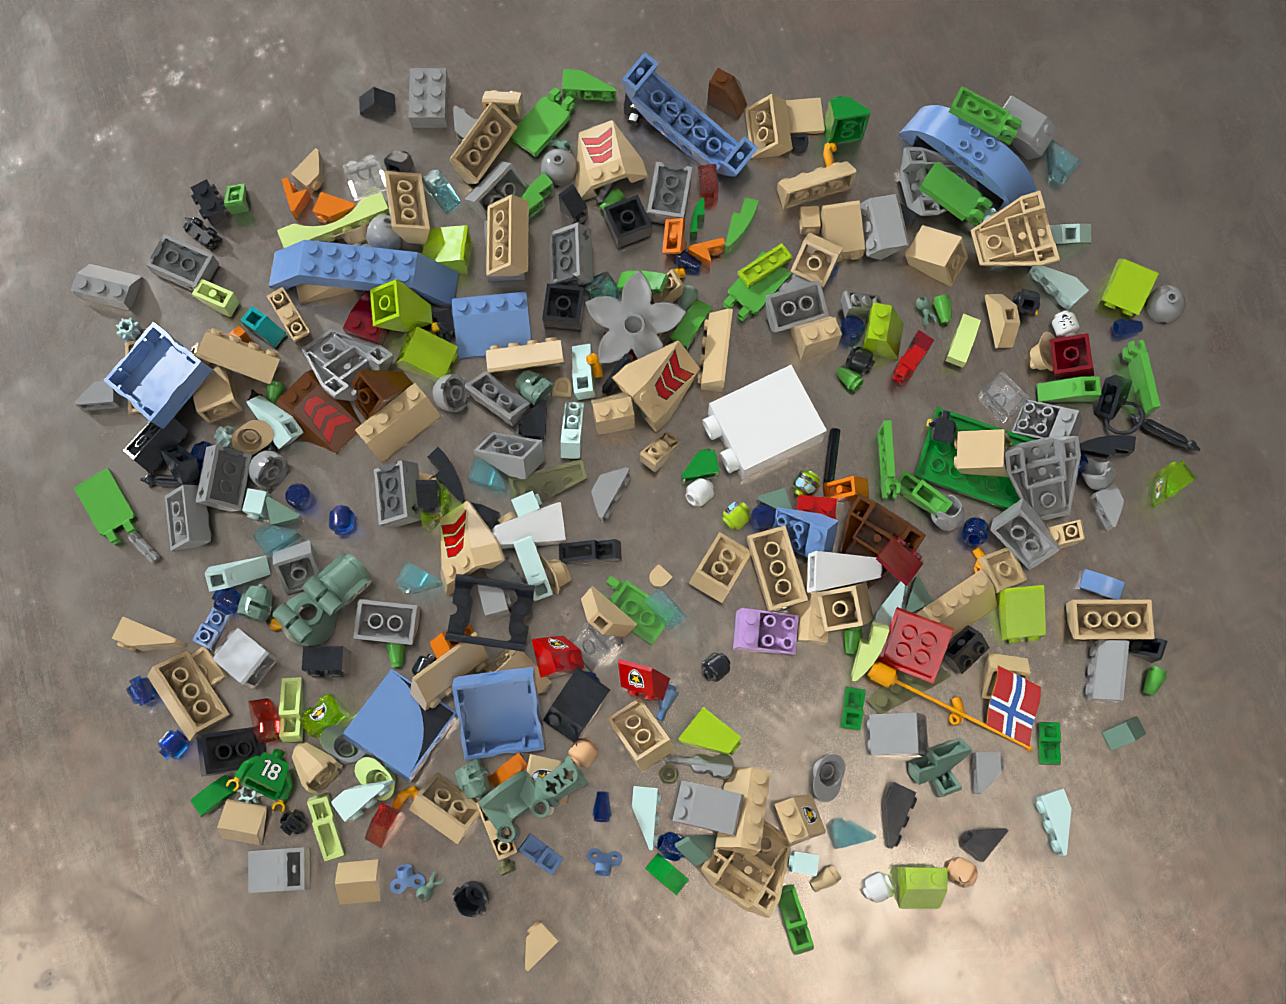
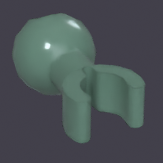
M556 135L553 138L554 140H550L547 145L549 147L556 146L558 149H564L569 152L572 150V144L568 140L561 141L557 139Z
M925 296L919 297L916 300V307L923 312L924 326L929 324L927 321L928 317L935 323L937 317L930 312V300Z
M437 871L431 874V880L426 886L423 885L417 889L416 897L419 901H429L435 886L444 882L445 878H442L440 881L433 883L434 875ZM420 894L424 895L423 900L419 899Z

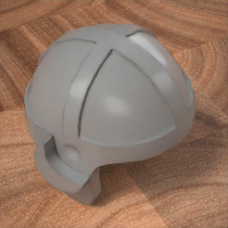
M1087 458L1083 465L1085 469L1082 472V477L1091 489L1103 490L1114 482L1117 470L1113 462L1101 463L1093 458Z
M954 495L947 497L953 504L946 513L939 511L937 516L931 513L932 521L943 531H951L960 527L965 519V509Z

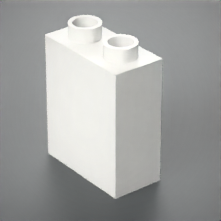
M792 365L709 403V417L702 420L710 439L714 440L720 437L726 449L720 452V457L726 470L729 473L737 470L742 480L822 442L827 432Z

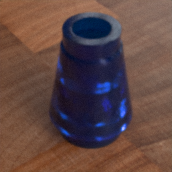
M685 250L677 254L674 260V264L677 267L696 272L699 271L702 264L701 261Z
M1120 318L1113 323V333L1119 337L1143 330L1142 321Z
M597 792L592 813L595 822H609L610 817H612L609 792Z

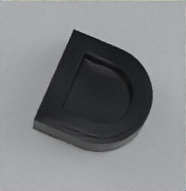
M790 134L792 151L799 154L804 153L809 144L808 134Z

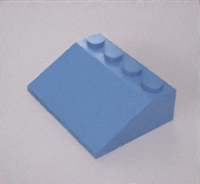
M526 292L452 299L458 359L486 357V350H490V346L501 345V348H507L510 343L519 342L521 346L527 345V341L532 340Z

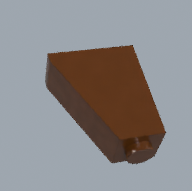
M717 68L709 81L707 104L739 120L747 106L740 81L735 76Z
M360 370L352 381L353 390H356L357 400H355L356 408L368 420L413 385V383L403 371Z

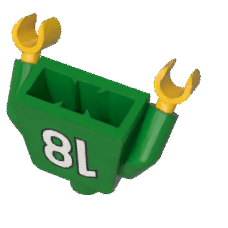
M274 749L272 754L263 752L260 757L254 756L244 761L234 774L235 778L229 780L226 786L228 787L230 782L234 781L237 786L233 791H236L239 788V781L242 780V785L275 800L271 807L272 811H274L277 804H281L282 807L279 813H282L285 810L283 802L287 800L292 788L291 773L288 771L289 764L282 760L285 753L280 749Z

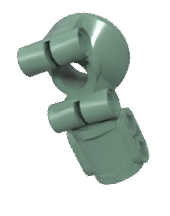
M342 553L317 578L313 576L304 584L302 589L306 593L298 594L287 603L280 605L273 612L272 616L281 624L285 636L291 642L300 646L319 645L333 634L337 622L336 612L343 604L345 606L348 605L372 582L371 576L358 559L351 554L346 555ZM311 607L317 611V615L312 620H304L299 615L300 611Z
M570 755L564 758V763L544 777H537L535 782L526 769L520 771L497 786L478 802L497 830V838L501 842H514L519 838L520 828L513 820L529 808L535 817H549L553 813L554 808L560 805V800L581 785L585 787L589 784ZM568 771L574 772V774L572 775V777L574 778L573 780L567 779V777L569 776ZM551 784H557V786L555 787L556 792L550 791V789L552 788ZM541 803H544L547 807L544 814L539 812V805ZM508 827L512 830L510 839L505 835V830Z

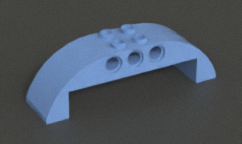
M644 52L621 80L626 94L636 109L658 131L699 164L725 176H736L758 147L745 136L740 142L736 141L655 72L659 63Z
M939 105L922 107L899 133V136L911 145H914L921 138L1002 198L1004 202L999 210H1002L1021 196L1036 192L1035 183L1030 172L1012 150L993 135L949 113L950 108Z

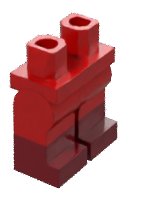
M920 330L917 331L909 345L911 349L906 351L904 357L901 356L893 370L895 371V375L892 377L894 382L902 385L905 379H911L918 365L929 351L934 339Z

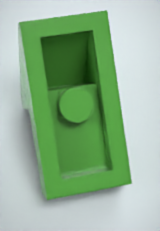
M245 183L227 186L224 205L231 214L249 212Z

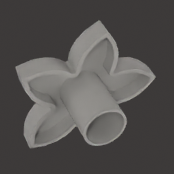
M641 270L633 274L625 283L622 290V301L611 296H600L585 302L592 318L598 324L609 328V331L603 336L599 345V363L618 361L630 349H633L637 358L640 359L663 348L664 344L658 333L674 328L686 313V310L671 302L652 304L651 285Z

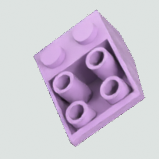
M740 608L736 611L733 650L795 655L799 615Z

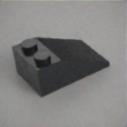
M578 667L542 721L576 743L588 728L609 694L610 689Z
M262 726L206 733L196 737L201 777L237 771L244 761L254 756L260 757L265 752Z

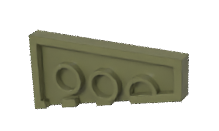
M578 460L534 471L527 479L511 477L508 480L513 499L533 491L534 495L538 494L541 502H544L587 479L583 460Z
M941 666L934 684L900 670L896 673L898 675L897 680L921 692H925L951 678ZM895 683L888 688L882 686L866 702L877 714H884L918 696V694Z

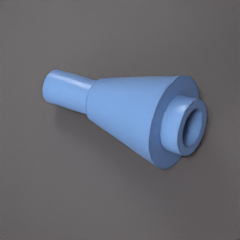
M668 684L663 701L660 700V708L656 719L664 721L667 709L670 708L679 694L676 691V686Z

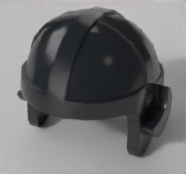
M468 881L460 888L457 887L452 894L454 896L453 901L461 915L467 917L483 916L486 912L485 906L489 903V893L485 884L477 881Z

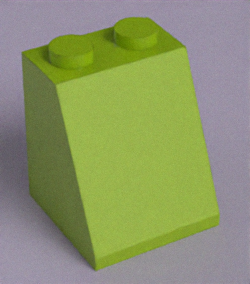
M462 225L431 228L426 244H422L423 253L420 252V254L457 271L459 274L467 275L472 246L469 227Z
M1118 259L1102 301H1105V306L1115 309L1117 306L1123 309L1122 313L1131 317L1133 314L1139 315L1159 273L1126 259Z
M395 279L370 289L373 326L407 333L417 326L421 328L432 324L431 305L400 280Z
M873 302L866 319L862 347L871 351L875 356L898 360L904 323L893 306Z
M417 326L408 333L394 366L436 382L442 376L450 374L451 370L448 368L457 358L458 353H456L458 346Z
M1044 585L1005 588L996 594L1002 641H1009V644L1020 643L1021 639L1035 642L1040 641V638L1046 635Z
M703 707L678 738L677 742L713 753L728 755L729 753L734 754L741 746L739 740L742 737Z
M897 867L899 909L941 908L948 891L946 867Z

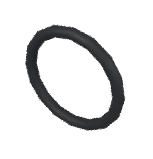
M1125 401L1123 404L1134 406L1139 410L1141 419L1135 428L1128 431L1115 430L1110 426L1108 418L1104 417L1108 430L1119 435H1127L1137 431L1145 420V413L1140 405L1130 401Z

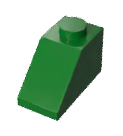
M703 449L696 453L682 473L681 483L692 482L698 478L718 477L720 471L715 450Z
M659 853L655 855L645 868L676 896L690 880Z

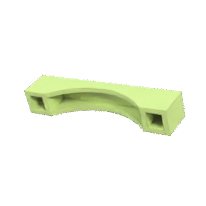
M381 190L363 196L352 212L334 223L323 226L292 224L277 230L284 248L303 240L331 242L335 240L332 239L333 236L357 229L364 224L370 223L372 219L379 215H390Z

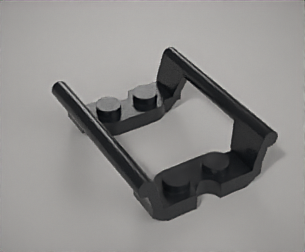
M456 574L452 604L457 607V611L455 614L450 615L445 640L525 652L529 626L525 625L524 619L531 616L535 585ZM474 584L515 590L517 601L512 606L509 622L511 640L502 641L464 634V630L470 623L473 605L470 593Z

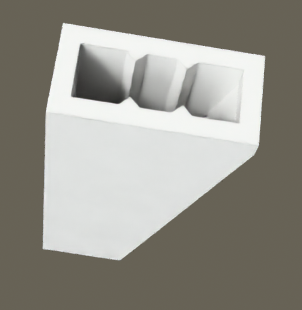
M561 502L496 525L491 532L500 543L501 549L515 548L513 542L532 536L535 546L562 544L566 537Z
M822 551L809 553L807 593L881 578L883 567L875 557Z

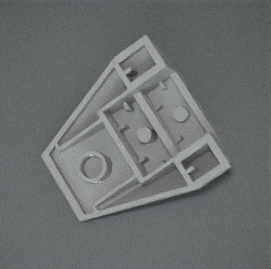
M905 147L899 177L907 207L917 214L931 216L948 211L918 189L937 161L978 190L976 179L941 153L922 147Z
M333 329L328 330L302 348V352L323 390L335 399L348 401L357 399L356 390H353L352 381L360 370H388L394 358L393 354L381 345Z
M1079 436L1042 438L1013 445L1004 452L1006 472L1020 500L1023 498L1037 512L1042 521L1070 515L1081 457Z

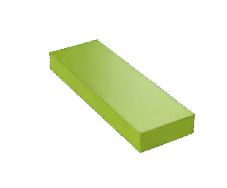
M781 243L739 270L737 275L749 288L791 261L793 256Z

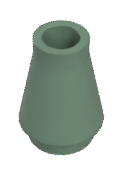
M685 285L679 301V306L686 310V313L699 296V290L689 285Z

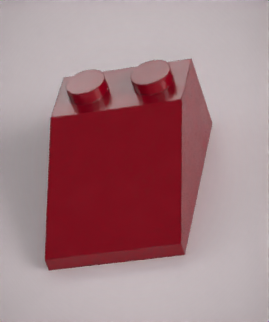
M365 291L350 311L343 330L348 335L382 346L390 329L373 326L370 291Z
M893 536L879 551L876 560L904 585L908 586L923 565L921 560L923 557L916 550H909L906 547L908 543L901 537L896 538Z

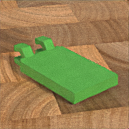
M961 86L948 111L996 138H1001V142L1008 145L1012 143L1013 138L1017 135V129L1022 123V120L1014 115H1009L1010 111Z
M556 87L549 92L548 97L545 96L540 99L517 125V129L509 138L535 157L539 155L550 140L571 119L569 114L576 107V104L573 103L574 99L569 95L562 101L560 106L558 103L563 97L560 94L561 91Z
M938 161L933 165L918 189L960 220L966 219L974 226H977L982 221L986 211L993 204L988 198L983 197L978 190Z
M762 251V253L756 259L760 258L766 253ZM782 266L749 288L739 277L728 289L729 296L724 300L722 307L724 309H731L736 302L743 305V308L737 314V319L741 322L750 313L757 315L766 305L765 296L776 293L790 278L791 272Z
M1144 340L1137 342L1139 349L1137 346H1134V341H1130L1128 347L1122 349L1123 359L1128 361L1136 401L1144 410L1146 418L1161 405Z
M884 420L878 430L882 499H887L892 491V499H896L897 495L900 494L901 483L895 479L892 421Z
M106 468L74 487L97 531L101 536L106 535L111 544L113 543L116 546L122 542L115 531L121 525L124 526L127 533L139 532L132 521L136 514L110 469Z
M610 576L606 584L616 591L611 598L606 595L604 596L637 623L631 632L652 646L674 613L628 580L620 582Z

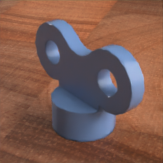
M592 848L587 853V859L590 863L595 864L594 873L596 875L610 876L611 866H619L622 862V855L617 851L604 854L599 849ZM592 854H597V858H592ZM612 857H617V861H613Z
M410 864L402 865L396 869L398 878L391 881L390 889L395 894L402 893L407 887L418 889L425 884V877L421 873L414 874ZM415 879H420L421 882L416 883ZM395 884H400L401 887L396 888Z

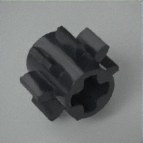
M297 809L293 812L286 811L280 819L282 824L280 828L289 836L292 832L299 834L305 827V821H303L305 817Z

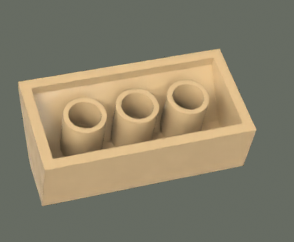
M493 102L489 103L450 157L455 173L467 184L479 182L517 129V126Z
M847 161L842 163L835 162L829 167H819L813 172L800 173L797 177L791 179L784 178L778 182L776 191L783 209H787L851 189L857 171Z
M384 171L392 229L407 243L426 244L430 226L421 174Z
M511 194L488 206L487 276H517L528 271L529 201Z
M733 309L709 313V320L705 319L704 330L707 331V337H703L702 348H705V355L701 354L700 366H703V372L698 374V383L701 384L700 390L723 392Z
M216 328L208 329L205 332L195 355L196 357L271 384L282 357L278 355V352L272 349H267L266 351L261 349L260 345L253 342L245 343L241 341L240 337L230 335L229 337L224 335L223 331Z
M553 337L546 338V342L538 343V340L527 341V345L521 346L519 342L510 343L507 348H501V345L490 346V350H486L488 373L564 363L561 340Z
M414 383L356 428L355 431L383 464L440 419L441 415L423 391Z
M786 526L749 535L747 543L767 610L775 612L808 601Z
M808 563L797 564L808 601L789 607L788 614L799 615L797 642L826 645L828 642V631H824L817 592L807 593Z
M981 569L916 614L954 628L952 638L963 631L968 625L970 626L998 607L994 585Z
M1071 600L1066 603L1067 624L1074 639H1155L1151 600Z
M474 632L473 634L470 635V636L479 637L476 632ZM460 642L412 677L410 694L425 711L430 707L435 708L443 697H449L453 694L452 684L454 677L480 674L486 669L488 655L484 647Z
M188 650L153 666L147 675L189 741L195 739L200 734L208 732L230 715Z
M753 767L734 768L732 775L724 780L723 790L743 794L744 797L736 834L731 835L717 832L715 848L753 856L761 851L771 771Z

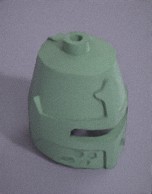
M525 370L521 375H518L515 389L534 406L541 400H546L554 387V383L531 370Z
M263 584L250 586L240 599L237 613L245 618L266 623L272 609L273 593L266 589V586Z
M482 758L475 759L454 772L457 783L467 799L476 798L477 801L481 800L484 797L483 794L490 790L489 773Z

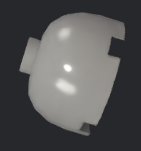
M554 149L544 156L541 162V173L544 172L554 185L563 187L575 179L577 163L569 151Z
M390 215L375 217L367 227L366 239L371 247L398 250L401 247L403 239L392 229Z
M1163 285L1154 289L1146 299L1148 315L1159 323L1176 321L1184 312L1186 306L1182 291L1170 285Z
M449 374L439 378L435 382L432 392L436 405L442 410L449 412L462 411L468 404L466 403L467 397H470L465 389V384L468 383L467 380L458 374Z
M274 451L258 453L249 465L251 480L263 490L272 489L270 486L274 484L279 485L288 472L287 460Z

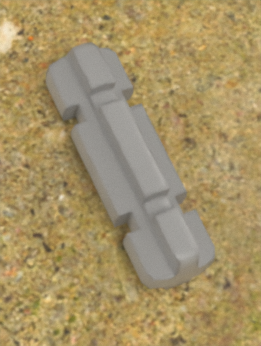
M134 531L128 536V539L151 563H156L160 559L157 552L139 533Z

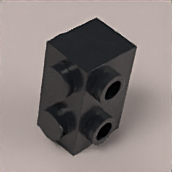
M206 179L190 187L193 192L191 197L196 205H200L201 209L199 212L204 220L208 219L210 224L214 226L229 218L225 212L227 208L224 205V201L222 199L219 200L217 197L219 192L214 184L210 185Z
M968 625L948 644L944 658L950 667L963 674L990 647L982 633Z

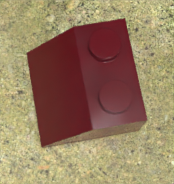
M1089 333L1050 339L1054 375L1067 378L1094 376Z

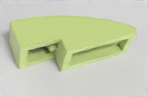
M963 313L945 361L962 368L964 367L981 320Z
M872 621L868 640L860 638L851 673L852 681L860 679L881 653L889 633L888 624Z
M302 677L282 678L279 716L281 718L279 737L283 743L303 742L304 701Z
M329 792L309 798L307 804L324 861L343 856V844Z

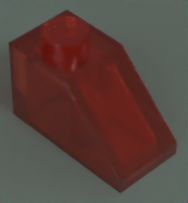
M716 164L698 166L699 200L704 198L705 203H712L718 200Z
M264 698L248 701L253 732L259 743L278 740L280 719L270 700Z
M382 802L370 822L364 839L382 849L403 812Z

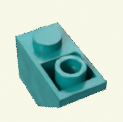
M253 306L250 307L240 320L248 330L274 348L277 347L287 334L269 317Z

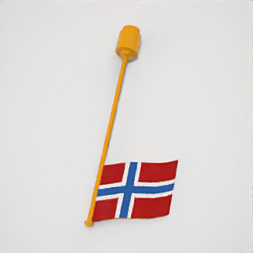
M874 662L867 671V676L871 680L887 688L896 683L1026 748L1028 752L1033 749V746L1030 744L1031 731L1040 704L1041 686L997 665V679L988 706L986 724L897 680L896 670L881 662Z

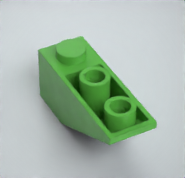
M563 69V98L569 95L573 99L616 100V89L582 70Z
M1077 377L1037 384L1038 402H1095L1101 396L1100 377Z

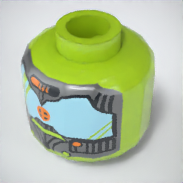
M809 469L800 471L792 483L796 489L794 493L797 495L814 496L821 486L820 477Z
M734 501L723 511L724 517L722 519L732 530L734 528L739 530L750 521L751 516L749 512L751 509L744 502L740 504Z

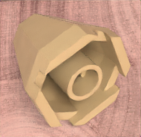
M307 742L298 744L293 750L292 759L301 784L312 794L317 792L316 788L323 790L333 782L340 773L337 770L338 767L341 769L343 766L336 758Z

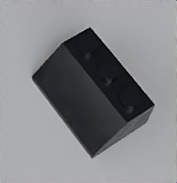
M174 417L164 429L149 421L123 451L151 474L161 466V462L164 460L161 450L184 441L189 430Z

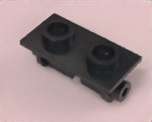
M197 217L184 218L188 221L183 226L184 231L194 239H197L200 234L198 242L206 248L213 249L216 246L215 241L222 240L217 235L218 232L204 226V222Z

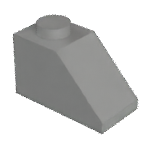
M101 379V381L93 382L75 401V405L81 410L120 407V394L109 386L104 379Z
M1114 484L1089 497L1107 531L1117 526L1124 504L1123 492Z
M1000 752L972 753L974 794L983 793L1002 773L1001 769L1004 768V759L1001 757Z

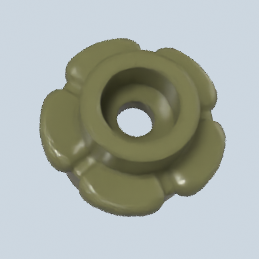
M666 764L665 767L659 770L660 780L665 784L675 783L679 775L678 769L674 768L671 764Z
M510 859L503 860L498 863L499 867L496 868V871H499L500 876L509 874L516 870L514 867L515 862H510Z

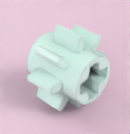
M131 317L129 320L122 318L119 325H116L120 330L117 332V335L123 337L125 342L128 339L136 340V337L141 335V332L138 330L141 326L138 322L134 323Z
M228 425L224 428L219 426L213 436L216 438V444L233 448L231 439L236 430Z
M244 785L242 789L237 790L241 794L238 800H246V803L253 801L258 804V798L264 796L256 791L252 792V797L248 796L250 788Z

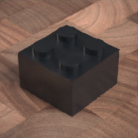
M638 194L604 207L605 220L618 248L652 235V225Z
M547 283L542 316L543 325L545 327L581 330L585 300L584 287Z
M303 646L302 671L308 673V676H312V678H324V675L332 676V678H344V675H350L351 651L344 646Z

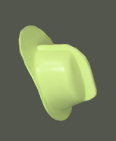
M363 757L355 765V775L362 785L387 780H394L396 782L394 772L374 758ZM395 783L389 787L391 790L383 797L379 796L376 799H389L394 793Z

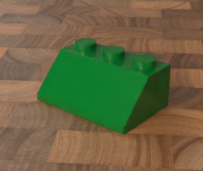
M837 96L830 99L824 121L827 143L834 142L839 144L863 140L871 115L870 110L848 96Z

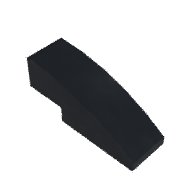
M1126 435L1097 437L1079 443L1080 452L1083 456L1109 460L1115 454L1129 456L1135 451L1136 437Z
M437 447L427 456L429 461L439 470L435 476L463 504L466 502L461 480L446 454Z
M617 539L562 543L559 544V560L563 563L622 561L621 542Z

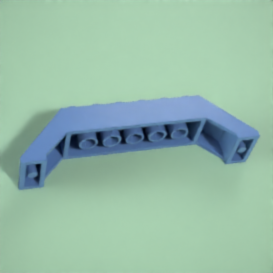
M303 240L275 252L269 287L274 289L283 287L284 290H288L296 285L311 284L370 291V289L397 279L425 301L433 303L437 307L452 308V299L456 297L459 273L418 252Z

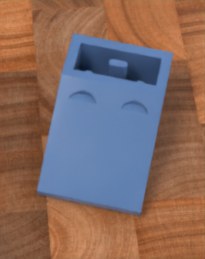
M778 507L776 509L773 529L786 526L793 551L808 557L809 553L815 551L832 553L839 521L819 513Z

